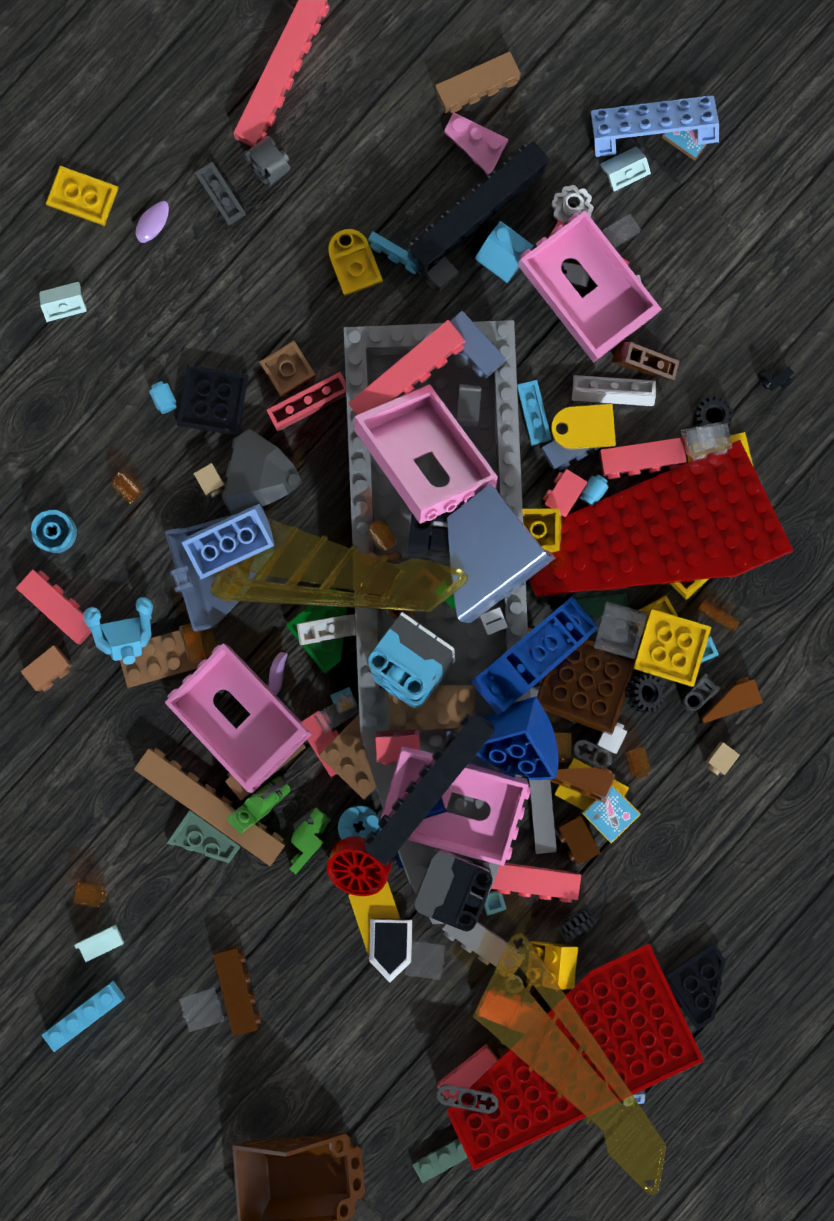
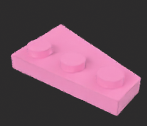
M454 112L444 130V133L461 150H464L487 175L494 171L509 140Z

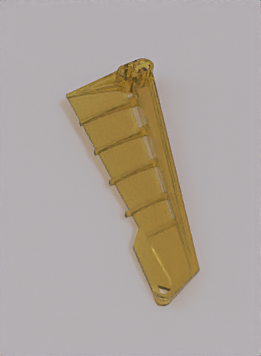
M267 518L274 546L221 570L211 584L210 591L213 596L228 603L232 601L430 612L466 584L468 575L460 569L419 558L394 565L385 562L388 558L385 555L377 559L356 551L357 546L353 545L351 548H347L328 541L326 536L320 538L301 531L298 527L294 526L293 528ZM249 572L257 573L253 579H249ZM452 574L459 576L454 583ZM268 575L289 579L286 584L265 581ZM299 581H303L314 584H320L321 587L312 588L305 586H297V583ZM332 586L337 588L354 590L355 592L350 593L329 589ZM366 592V593H372V594H377V595H382V596L380 597V596L365 595V594H363V593Z
M520 932L514 933L505 947L473 1017L494 1034L502 1044H505L527 1063L531 1072L535 1070L558 1091L557 1096L559 1098L563 1095L587 1116L586 1123L588 1125L590 1121H593L601 1128L604 1133L608 1154L647 1194L651 1196L657 1194L666 1152L665 1142L536 953L527 936ZM519 938H522V943L525 945L519 946L517 949V953L520 954V956H517V954H515L514 952L508 951L509 949H511L512 951L514 950V939L518 940ZM506 957H513L516 963L513 967L509 968L504 965L503 961ZM518 967L522 969L529 979L526 988L513 974ZM532 985L535 986L555 1012L552 1019L529 993ZM557 1018L561 1020L580 1045L578 1050L555 1024ZM583 1050L604 1076V1082L581 1055ZM608 1084L611 1085V1087L614 1089V1091L617 1093V1095H618V1096L621 1098V1100L624 1102L625 1106L622 1105V1103L617 1099V1097H616V1096L612 1093V1091L607 1087ZM654 1179V1185L652 1187H649L644 1182L647 1180Z

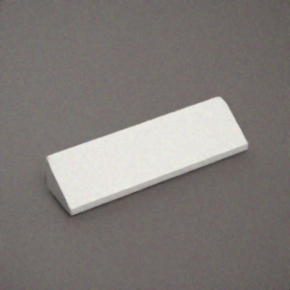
M573 376V401L653 406L655 403L656 381Z

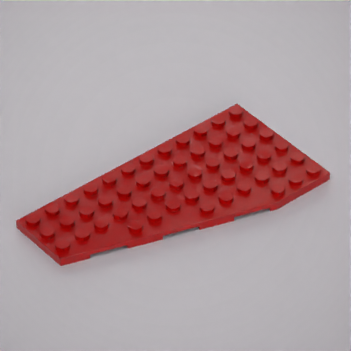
M738 440L605 498L598 503L596 502L593 506L589 505L567 515L565 518L562 517L559 551L552 552L555 559L530 577L529 582L536 597L590 590L620 589L630 586L671 584L722 577L731 578L793 552V548L741 440Z
M648 943L591 970L470 1087V1089L493 1093L497 1097L498 1107L493 1113H483L453 1106L446 1110L473 1170L704 1061L650 944ZM464 1093L461 1100L464 1104L469 1105L473 1102L474 1097L471 1093ZM477 1094L475 1107H479V1103H484L488 1109L490 1105L495 1104V1102H492L491 1097L484 1101L480 1100L481 1095Z

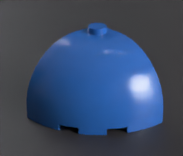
M536 696L514 702L500 715L494 712L486 718V720L494 725L495 731L477 752L478 758L486 764L488 762L499 768V772L512 777L516 775L529 777V780L556 778L558 770L557 742L549 718Z

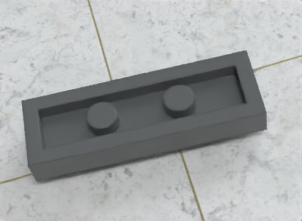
M213 162L195 172L228 225L246 215Z

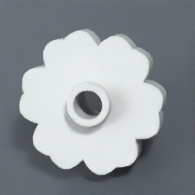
M575 185L563 187L561 193L555 194L551 207L555 210L553 214L554 219L557 222L560 220L568 224V219L577 212L580 215L584 211L591 217L594 208L590 204L591 195L588 194L586 189L578 190Z

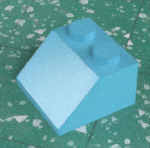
M500 221L486 239L475 260L508 283L520 268L517 265L521 259L520 255L527 249L532 251L533 245Z

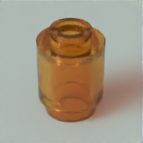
M378 519L368 526L370 530L367 533L377 548H381L383 553L397 544L396 536L385 520L381 522Z

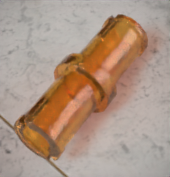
M705 599L698 607L697 611L702 612L712 618L714 623H720L732 632L736 630L740 623L739 620L725 613L723 608L719 609Z

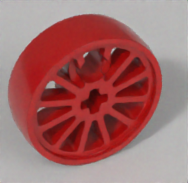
M359 836L346 837L337 842L327 861V873L331 881L342 891L355 896H371L381 891L387 883L391 871V860L386 866L365 851V837Z

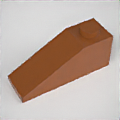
M748 677L736 680L737 684L731 686L700 718V722L707 723L763 703L755 679L749 680Z
M606 768L557 770L556 778L548 780L606 803L615 782V775Z

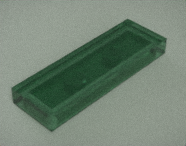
M627 593L575 599L590 618L630 614Z

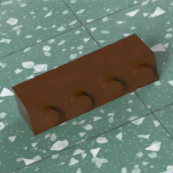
M239 946L214 952L213 958L233 1037L257 1031L262 1021L259 1011H255L254 1004L257 1003L255 993L250 991L248 983H251V976L249 970L245 971L243 963L246 962L244 950L240 951Z

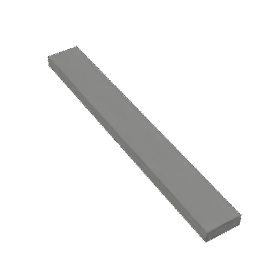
M540 686L530 689L531 698L537 697ZM529 780L536 854L557 852L551 783L549 780Z

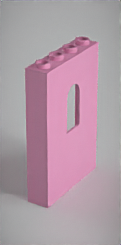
M584 211L580 215L578 212L568 219L569 223L564 227L561 224L552 231L553 235L548 239L545 236L536 243L537 247L532 251L527 249L523 252L517 265L594 363L657 315L662 309L591 217ZM565 259H576L598 287L582 298L562 273L561 264Z
M431 385L422 387L355 416L354 431L419 523L431 521L440 514L453 511L456 507L468 502L490 484L496 489L498 476ZM432 453L449 476V483L444 487L431 485L414 460Z
M224 643L215 647L212 655L207 660L205 659L200 662L197 670L185 677L182 681L183 684L178 689H174L168 695V699L165 702L243 788L250 793H254L312 735L306 726L233 649ZM220 690L229 691L251 714L237 729L214 705V695Z
M406 746L401 747L381 818L385 814L388 816L391 813L393 803L397 798H403L407 793L405 789L411 781L415 782L420 775L418 773L425 764L429 765L431 763L433 753ZM469 763L407 840L504 866L505 861L510 860L512 854L511 841L517 838L519 828L516 825L518 819L522 820L525 807H522L524 799L528 800L531 787L528 786V780L517 776L512 777L499 771ZM451 792L487 802L491 809L489 816L484 820H475L446 812Z

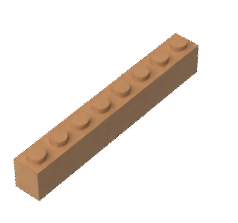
M150 748L146 751L134 768L135 771L269 866L272 865L286 845L283 842L284 838L276 832L273 834L266 830L267 826L261 821L256 822L242 834H239L227 821V817L237 810L232 806L233 802L225 796L220 798L215 794L216 790L208 784L204 786L199 783L198 780L200 778L191 772L187 774L182 771V765L175 760L168 761L164 758L166 754L158 748L154 750Z

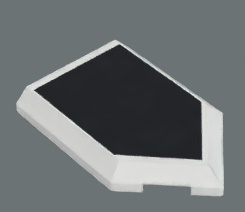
M370 919L369 961L390 983L411 963L412 920Z

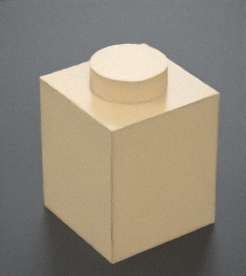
M212 463L194 473L207 497L212 496L214 498L223 493L222 489L225 488V485Z
M720 742L705 762L709 764L708 769L714 774L718 775L721 773L725 775L740 755L725 743Z

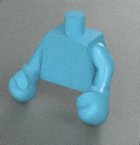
M140 597L136 602V609L139 612L140 618L136 617L100 624L101 614L97 608H87L83 613V620L89 627V631L92 632L96 647L105 654H110L112 660L123 659V662L128 665L135 662V657L142 655V648L146 647L151 638L150 619H152L153 611L152 601L146 597Z

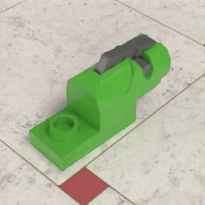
M277 776L227 817V821L239 834H242L266 816L276 804L289 794L290 787L282 780L283 778Z
M317 807L310 810L293 824L295 832H293L291 842L303 852L302 855L297 853L290 861L293 864L290 870L295 874L324 843L319 834H323L331 819Z

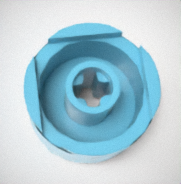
M48 510L41 512L35 517L31 525L33 541L39 548L51 553H62L68 550L75 542L77 528L74 521L68 515L58 510ZM52 528L56 529V535H52L50 531Z
M355 805L344 811L340 817L338 832L341 839L351 836L366 838L371 831L375 832L378 829V822L380 820L372 808L365 805ZM359 821H362V826L365 827V829H361L360 832L356 831L354 823L358 824Z

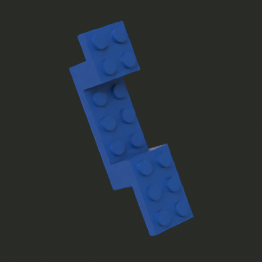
M571 597L474 678L471 683L494 711L500 715L585 642L599 627L577 601Z

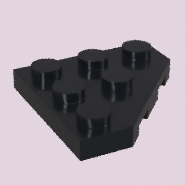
M711 943L664 975L675 999L697 1031L715 1019L717 1000L722 984L721 980L726 960L714 943Z

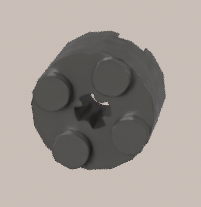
M267 136L245 152L244 156L247 162L251 160L254 167L253 172L264 184L268 183L269 187H271L286 175L291 167L287 163L289 161L287 154L283 150L279 152L275 147L276 143L274 140Z

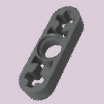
M449 1084L440 1086L437 1091V1098L443 1105L483 1113H493L498 1107L497 1097L490 1092ZM449 1089L450 1094L456 1095V1090L460 1091L458 1103L454 1102V1097H448V1100H444V1096L440 1095L441 1092ZM464 1093H471L474 1100L471 1104L466 1105L462 1102L461 1097ZM477 1094L481 1095L480 1100L484 1101L491 1097L492 1102H495V1104L490 1105L488 1109L484 1103H479V1107H475Z

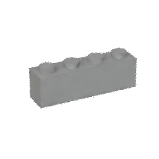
M478 921L475 927L467 932L447 924L442 926V930L445 931L443 935L452 941L455 939L462 943L461 947L469 953L472 951L477 953L480 961L486 965L489 963L496 966L495 971L504 977L506 975L512 977L526 957L523 952Z

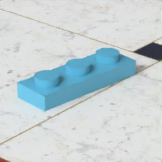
M372 231L368 238V243L372 250L377 253L384 252L388 255V259L394 263L401 262L413 274H416V272L420 273L416 265L408 258L406 250Z
M537 380L518 384L517 390L531 446L551 441L552 438Z

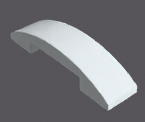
M355 614L297 624L300 645L335 638L355 636Z

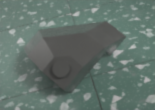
M247 429L232 442L233 454L231 461L228 463L226 473L228 480L226 489H223L222 499L230 514L235 515L259 503L261 507L266 506L290 494L303 482L295 466L278 447L254 431Z

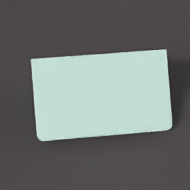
M638 147L625 151L600 164L608 176L613 191L651 174L647 158Z
M79 282L39 293L40 306L47 322L86 312Z
M115 924L76 943L74 946L76 949H80L85 962L123 945L124 941Z

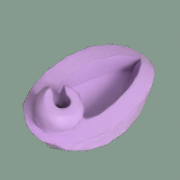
M166 201L153 205L139 219L136 226V237L141 243L155 238L164 227L169 211Z
M280 652L270 668L269 685L267 686L275 695L279 693L283 684L285 661L288 653Z

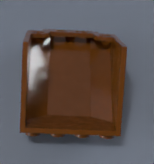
M345 1133L250 1140L232 1145L238 1221H347L353 1218L356 1212L354 1207L358 1199L361 1200L365 1193L362 1150L357 1145H354L350 1141V1137Z

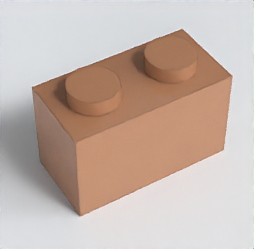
M52 646L24 668L21 673L36 691L43 690L45 692L54 685L53 680L57 677L61 679L70 672L68 668L72 664L57 646Z

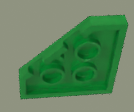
M333 587L286 626L299 641L297 624L344 616L347 612V601ZM344 637L302 646L326 674L342 659Z

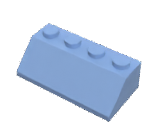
M259 503L188 536L182 542V545L200 579H203L273 547L274 540L269 521Z

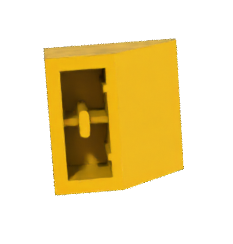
M530 941L526 983L556 990L574 988L578 947L560 943Z

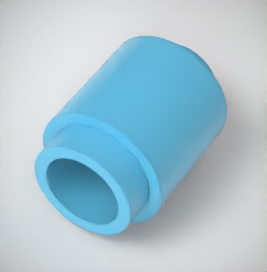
M161 381L151 386L152 390L149 393L161 414L168 413L176 408V400L168 383L163 384Z
M600 475L596 477L591 476L579 498L588 505L593 506L594 503H598L609 488L606 484L608 481Z

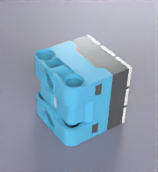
M402 612L369 656L368 664L372 679L410 707L420 708L455 663V652L452 646Z

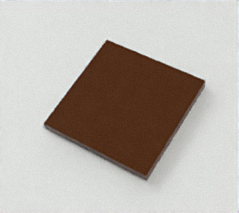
M587 639L543 677L536 698L545 711L612 735L625 699V694H627V691H625L626 687H629L627 683L631 681L635 670L633 666L636 657Z

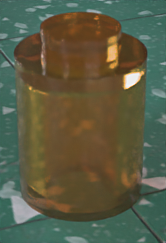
M119 472L112 479L114 482L112 487L128 504L133 503L144 491L127 472L123 474Z
M646 747L625 751L631 776H636V779L647 777L648 772H651Z

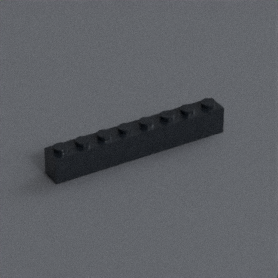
M472 710L470 714L466 713L459 722L461 724L456 731L452 730L449 733L444 747L437 748L432 755L433 760L429 765L425 764L418 773L420 775L415 782L411 781L405 789L407 793L402 799H396L391 807L393 809L388 816L385 814L378 822V829L375 832L371 831L365 838V851L385 866L494 733V725L475 710Z

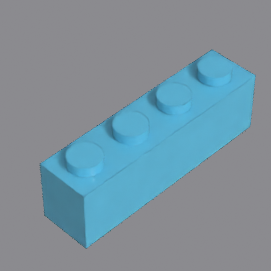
M112 981L42 1034V1037L53 1052H55L123 1001L125 996L115 982Z

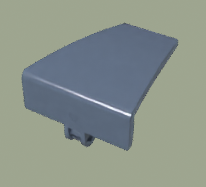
M491 484L447 517L457 618L461 622L472 623L504 597L508 598L511 596L515 589L524 586L525 581L555 559L551 552L542 548Z
M233 515L188 528L165 531L175 569L170 571V575L173 576L176 585L174 589L175 592L182 591L194 632L215 628L246 594L276 556L273 546L200 579L182 542L188 536Z

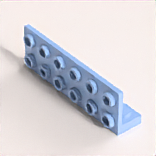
M714 96L591 111L596 157L616 155L615 139L697 129L698 145L719 142V120Z

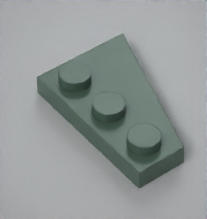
M192 810L187 813L167 842V844L177 845L189 851H196L227 863L231 862L241 845Z

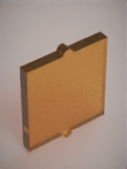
M191 623L179 626L189 661L205 660L208 656L212 655L216 643L211 629L194 632Z

